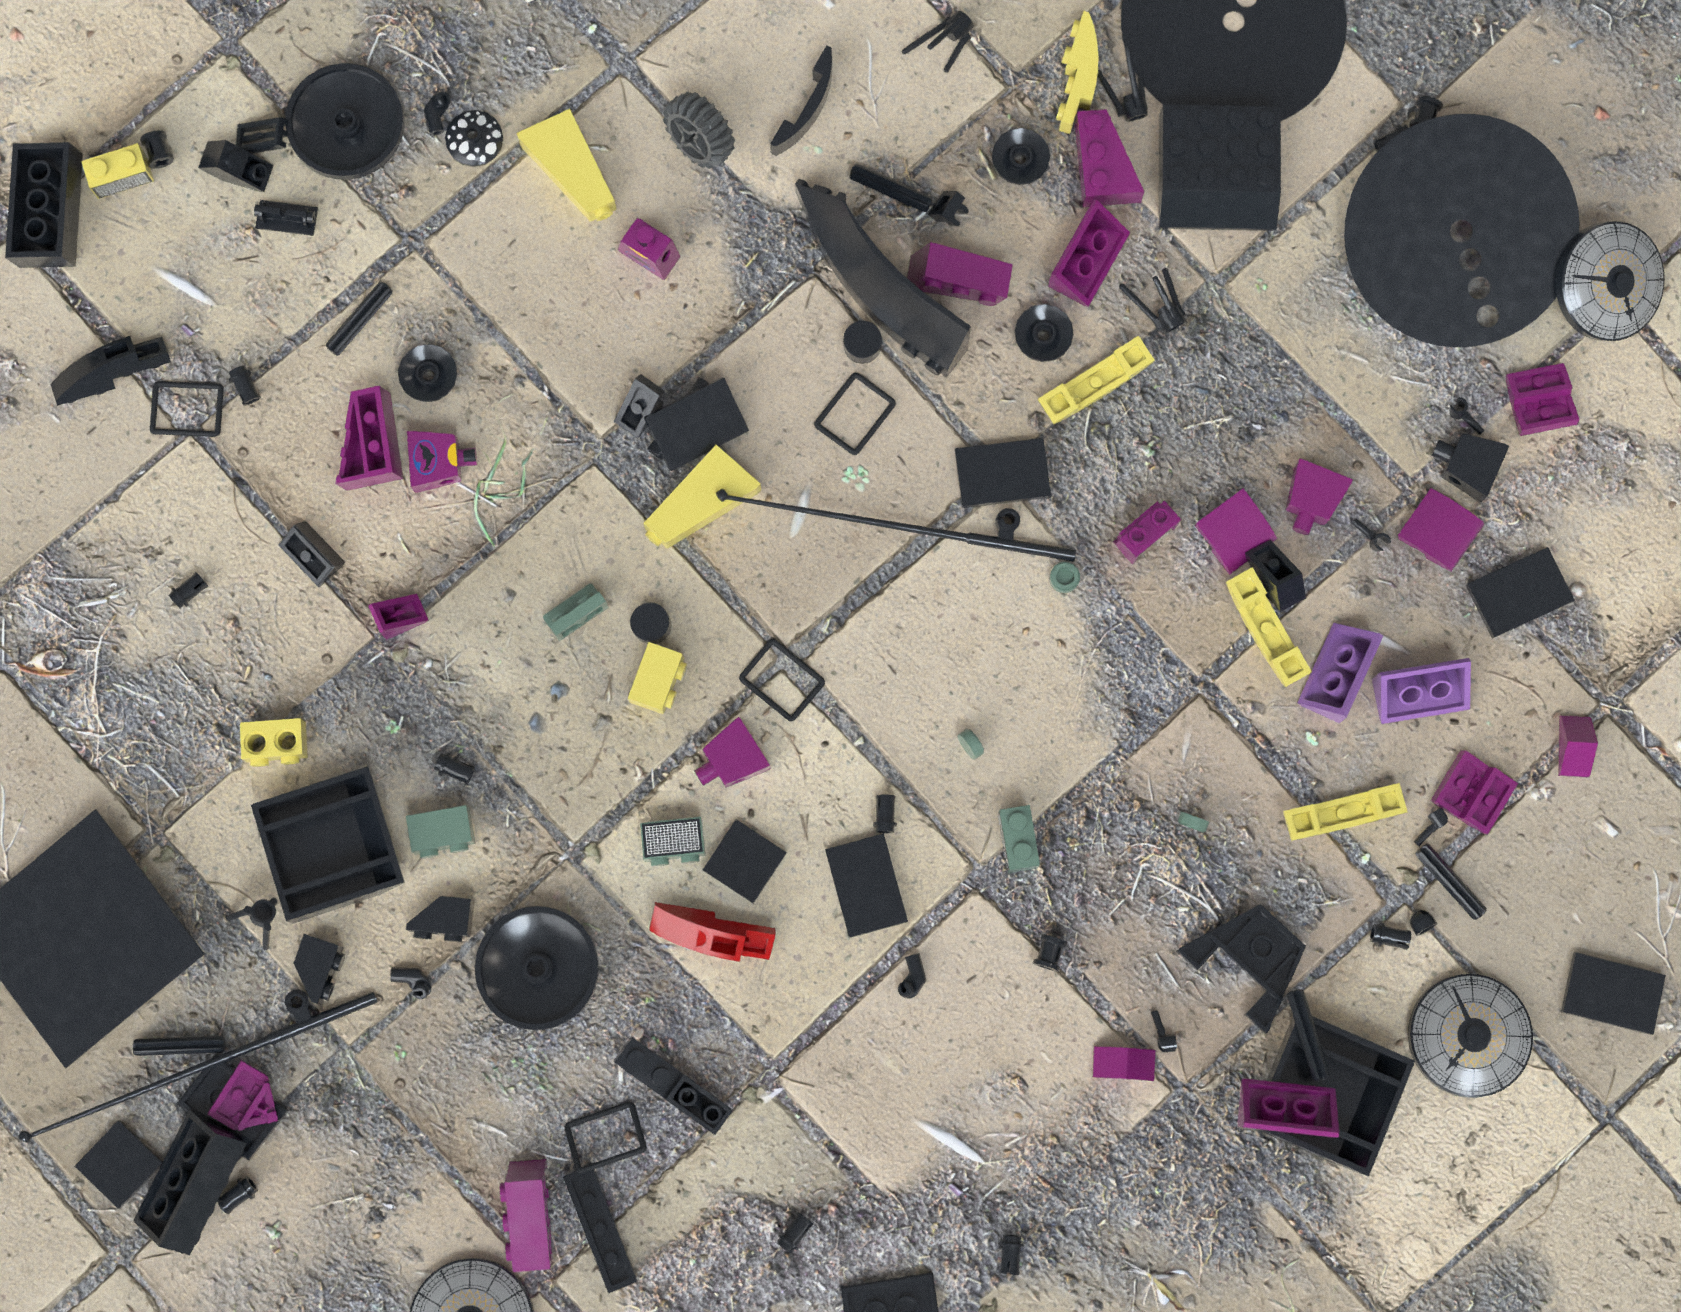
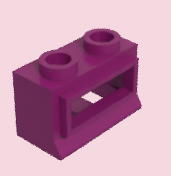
M1165 500L1161 504L1157 501L1122 530L1113 543L1133 565L1138 560L1137 558L1170 529L1174 530L1177 528L1181 519Z

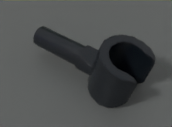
M1457 398L1456 402L1463 410L1457 411L1450 405V416L1457 420L1463 419L1481 435L1485 430L1467 412L1468 402L1464 398Z
M1357 518L1351 523L1370 540L1369 545L1373 551H1384L1377 544L1378 538H1381L1387 544L1391 543L1389 535L1386 533L1376 534Z
M1442 808L1428 815L1432 825L1428 826L1414 841L1419 847L1432 833L1447 824L1448 816Z
M1158 1010L1152 1011L1151 1015L1158 1034L1159 1050L1162 1052H1175L1177 1049L1176 1035H1166Z

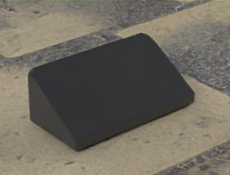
M306 521L294 524L278 544L317 587H321L345 563Z

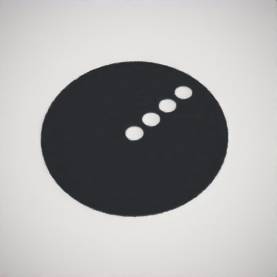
M1123 0L1121 9L1123 44L1125 48L1129 47L1131 49L1135 73L1138 76V68H1142L1145 88L1162 105L1281 106V121L1308 106L1327 86L1342 57L1347 31L1344 0H1257L1250 7L1241 6L1237 0ZM1229 12L1240 13L1244 18L1243 28L1235 32L1229 31L1223 24L1224 16Z
M1478 114L1445 115L1423 121L1399 133L1388 141L1365 166L1354 186L1347 207L1344 230L1346 256L1351 274L1360 293L1370 307L1393 328L1409 337L1433 345L1445 347L1480 346L1499 341L1524 329L1547 310L1557 298V267L1566 246L1580 231L1579 210L1573 187L1562 165L1554 154L1531 133L1510 122L1491 116ZM1458 220L1469 222L1473 229L1471 238L1465 242L1455 241L1450 234L1451 226ZM1469 248L1477 250L1481 255L1480 266L1472 271L1463 269L1459 263L1460 254ZM1475 277H1483L1490 284L1488 295L1482 299H1475L1468 292V284ZM1485 305L1495 307L1499 313V319L1492 327H1483L1477 321V312Z

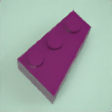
M1107 109L1077 112L1074 125L1083 207H1090L1093 200H1098L1103 206L1141 203L1145 191Z
M930 242L910 256L907 279L922 292L979 301L980 304L985 306H995L1008 297L1013 264Z
M380 385L351 391L345 423L344 447H341L340 457H342L339 475L336 476L335 484L349 491L404 479L391 393Z
M547 1159L510 1161L505 1182L500 1183L501 1202H506L507 1213H503L504 1232H509L510 1242L505 1244L506 1261H512L513 1272L547 1270L551 1268L553 1258L551 1223L547 1204L549 1189L546 1188L545 1183Z

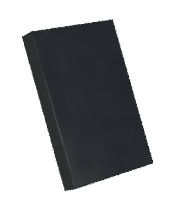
M720 377L644 416V420L669 471H673L706 454L715 445L719 447L749 431L724 377Z
M1044 438L955 448L962 508L1051 498Z
M1548 547L1465 585L1492 639L1575 601Z
M884 833L825 849L849 938L908 922Z
M1575 952L1572 957L1561 1013L1654 1035L1666 975Z
M224 1062L201 1071L176 1104L187 1113L189 1109L235 1132L246 1142L242 1156L249 1161L289 1110L273 1099L278 1121L244 1128L243 1130H233L209 1116L208 1111L235 1070L228 1062Z
M933 1272L840 1286L844 1312H939Z

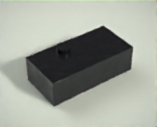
M70 142L13 144L5 258L19 268L76 267L82 175L81 161L83 160V154Z

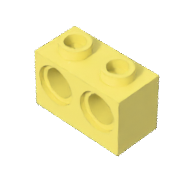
M301 718L240 723L241 759L250 762V766H268L269 761L281 760V764L284 765L298 764L299 759L308 758L306 722ZM288 735H295L296 743L294 747L285 750L282 746L284 738ZM264 737L266 741L265 747L259 752H254L252 749L254 740Z

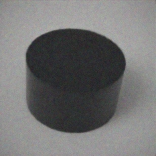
M857 321L848 326L843 337V348L847 357L853 362L860 364L869 363L878 357L882 346V336L878 327L869 321Z
M644 603L638 606L633 611L630 619L633 633L640 641L646 644L648 642L654 644L661 643L671 632L672 623L670 616L662 606L656 603Z

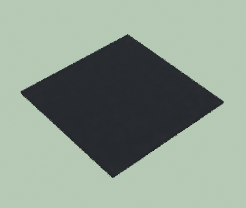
M97 809L92 811L0 888V981L65 1068L74 1063L205 955Z

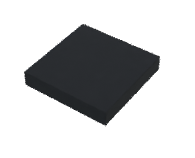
M736 819L703 868V871L754 904L787 852Z
M118 1120L74 1167L113 1205L121 1209L160 1168L163 1161L121 1120Z

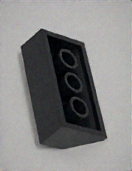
M189 1109L133 1221L159 1247L190 1255L194 1246L199 1242L201 1232L209 1217L213 1214L215 1205L223 1189L227 1186L237 1161L243 1154L246 1142L232 1130Z

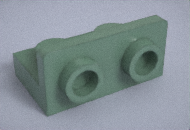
M588 584L546 613L543 619L560 642L609 607L594 585Z

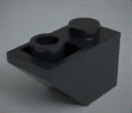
M227 140L207 141L198 168L222 181L258 192H265L274 165Z
M440 896L406 924V930L414 932L413 938L431 940L432 934L444 935V941L462 942V937L471 938L475 901L467 898Z
M304 934L293 964L311 1002L323 1005L324 1000L329 1001L332 996L335 984L331 981L335 971L339 972L344 963L345 954L342 953L344 947Z

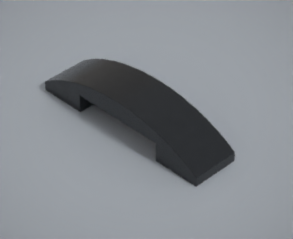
M827 45L812 70L813 80L818 84L798 120L793 124L784 119L770 143L771 154L775 156L795 145L809 131L824 107L832 79V48Z

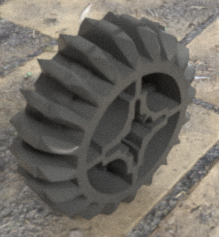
M687 91L671 100L663 112V122L667 126L665 128L666 132L671 135L670 140L675 142L677 149L683 152L684 157L688 156L692 163L697 162L700 167L711 169L726 161L735 149L733 144L735 139L731 135L733 130L728 127V120L723 118L721 115L722 111H718L714 103L710 104L705 96L700 97L696 92L692 94Z

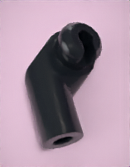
M444 91L434 94L424 108L431 136L440 135L444 132L441 117L451 103L450 95Z
M920 953L905 957L909 973L903 982L898 985V993L901 997L911 999L917 996L926 983V975Z
M404 967L391 968V982L407 983L414 992L413 996L415 998L425 999L431 993V982L422 970Z

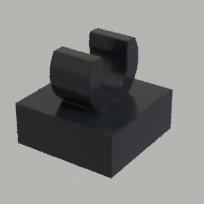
M943 191L928 215L936 222H946L950 226H959L961 223L955 219V213L958 211L961 214H967L969 210L962 204L965 197L958 191Z

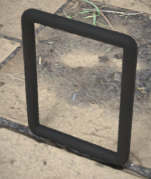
M855 372L850 375L819 415L814 426L847 452L857 455L894 409L896 401L861 374ZM858 379L890 404L858 446L853 449L823 427L821 422L852 382Z
M155 382L152 391L150 432L155 435L219 436L221 432L224 387L218 383ZM159 387L218 389L215 431L156 429Z
M776 639L768 640L739 676L742 684L788 721H795L825 685V680L822 676ZM772 645L819 682L792 715L745 678Z
M625 1102L569 1121L564 1126L575 1169L578 1173H585L641 1154L647 1148L638 1114L632 1102ZM629 1108L640 1147L581 1167L571 1127Z

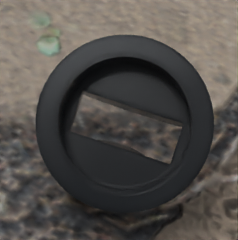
M1425 910L1413 913L1410 918V925L1416 936L1426 933L1438 924L1433 915Z

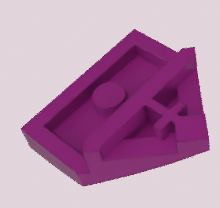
M241 1060L208 1111V1115L233 1130H243L244 1128L278 1121L268 1075Z

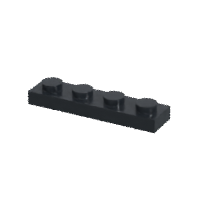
M595 1169L585 1173L575 1171L563 1176L608 1294L638 1282Z

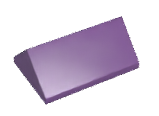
M1333 623L1297 703L1330 720L1341 723L1349 714L1383 635Z
M1469 658L1380 672L1372 678L1381 724L1470 710L1471 661Z

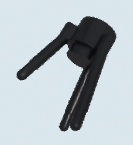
M958 10L951 17L948 16L942 23L905 47L902 53L907 54L943 30L942 33L928 44L927 48L929 50L933 49L946 37L954 42L959 39L956 48L944 67V72L947 73L964 45L972 38L969 32L973 29L974 24L969 16Z
M1126 47L1125 55L1132 94L1124 96L1122 104L1101 70H1098L1097 76L1113 102L1118 117L1124 116L1126 122H1131L1148 116V106L1145 97L1142 68H1138V78L1136 79L1131 49Z
M1163 268L1162 272L1172 302H1170L1157 276L1153 277V282L1164 303V306L1157 310L1158 317L1124 284H1120L1119 288L1153 321L1157 330L1163 327L1166 333L1187 321L1167 268Z
M272 898L270 901L266 899L258 900L252 907L246 906L242 910L227 915L225 919L230 921L248 915L254 925L263 928V949L268 950L271 930L270 923L276 915L275 906L278 904L277 899Z

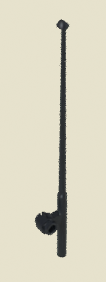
M724 489L716 492V496L721 502L733 500L1074 562L1076 550L1013 540L1014 531L1020 524V516L1012 508H1005L996 516L995 524L998 529V536L995 537L730 496ZM1009 517L1012 520V524H1006L1002 518Z
M293 990L287 994L284 1003L287 1007L286 1009L294 1015L296 1023L35 1132L29 1133L22 1130L19 1133L18 1139L28 1143L32 1137L267 1045H274L376 1004L378 1000L373 991L311 1016L308 994L303 990ZM295 996L302 999L303 1003L299 1008L292 1004Z

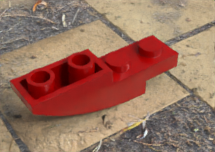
M659 902L654 904L649 931L674 944L702 954L740 962L741 956L770 960L776 936V930L772 927L715 918L714 911Z

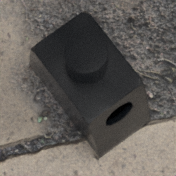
M1462 433L1457 438L1454 446L1438 439L1431 456L1446 462L1441 473L1443 479L1475 500L1482 502L1491 490L1509 445Z

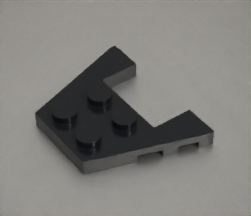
M1260 904L1182 946L1176 952L1195 970H1198L1218 948L1222 950L1265 990V993L1244 1015L1266 1034L1271 1028L1272 1021L1281 1005L1282 998L1289 982L1292 980L1306 945Z

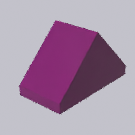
M418 594L375 602L368 606L380 634L386 640L429 621Z
M1559 716L1558 776L1590 777L1598 746L1591 717Z
M1094 1046L1092 1077L1154 1081L1156 1050Z

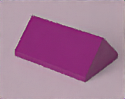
M1098 200L1092 201L1054 268L1048 287L1086 307H1089L1130 234Z
M1242 1078L1237 1127L1338 1137L1339 1125L1335 1088Z

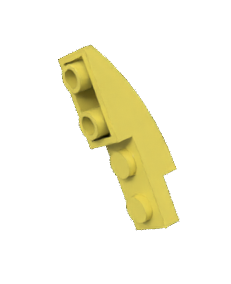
M1083 11L1081 21L1075 19L1070 37H1074L1075 40L1072 47L1066 46L1062 63L1067 64L1065 75H1068L1069 79L1064 93L1069 94L1067 104H1060L1056 120L1061 121L1059 131L1067 134L1071 133L1078 108L1090 111L1097 81V38L1090 13Z

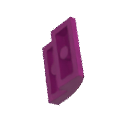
M1564 363L1506 374L1509 399L1520 436L1578 425L1580 418L1571 396L1573 387Z
M1244 488L1195 524V527L1212 547L1213 550L1211 552L1229 575L1248 562L1245 552L1268 540L1272 542L1277 540L1269 523Z
M1430 488L1398 534V538L1400 541L1424 553L1426 559L1452 572L1484 526V522L1455 501Z
M1460 750L1430 801L1465 824L1488 835L1518 783L1497 768L1489 767L1468 751Z

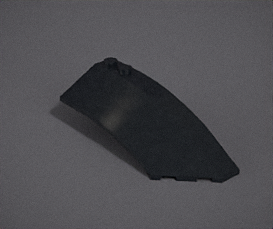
M798 179L795 183L796 195L820 251L838 280L866 314L902 346L901 350L907 356L913 359L918 357L926 363L924 366L936 376L942 374L947 378L968 350L971 326L922 292L899 272L859 225L846 204L845 193L839 192L836 196H833L829 188L817 184L811 188L806 181Z

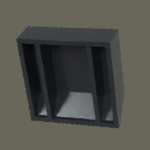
M1163 104L1159 114V229L1276 231L1281 197V106Z
M369 766L251 804L287 922L294 924L381 895L405 883Z
M1312 1016L1330 1073L1328 1078L1314 1081L1294 1017H1292L1266 1081L1335 1088L1339 1136L1323 1137L1256 1130L1336 1165L1369 1177L1415 1060Z

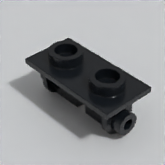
M260 200L259 205L255 204L254 216H257L255 228L314 236L318 207Z

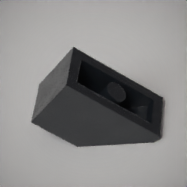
M1271 540L1245 552V557L1250 567H1253L1267 592L1265 594L1266 597L1280 612L1306 599L1302 572Z

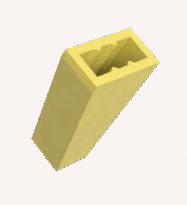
M570 109L516 133L522 149L590 222L595 219L597 221L605 220L613 214V211L617 210L615 200Z
M715 445L643 523L645 530H647L645 536L657 547L662 544L668 549L744 503L733 500L721 502L716 496L717 491L724 489L730 496L750 499L761 491V483L720 447Z

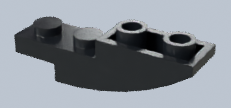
M127 336L84 355L60 373L50 385L58 406L116 389L113 379L127 377L133 373L150 368H158L161 365L171 363L162 337L133 345L131 336Z
M632 1036L613 1061L714 1135L717 1134L733 1111L725 1103Z

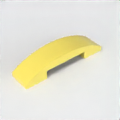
M1137 336L1113 351L1111 356L1068 383H1062L1038 398V401L1052 423L1056 424L1106 396L1147 368L1155 360L1141 338Z
M1253 567L1228 580L1226 585L1246 627L1284 687L1312 673L1298 646L1295 647L1268 601L1265 595L1267 592Z
M1400 783L1283 811L1291 841L1335 832L1408 812Z

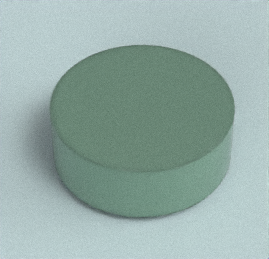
M1069 562L1058 563L1050 573V584L1060 593L1072 592L1080 581L1078 568Z
M965 729L957 735L963 749L973 760L984 754L981 742L970 729Z
M1182 811L1180 812L1179 824L1203 833L1206 832L1209 821Z

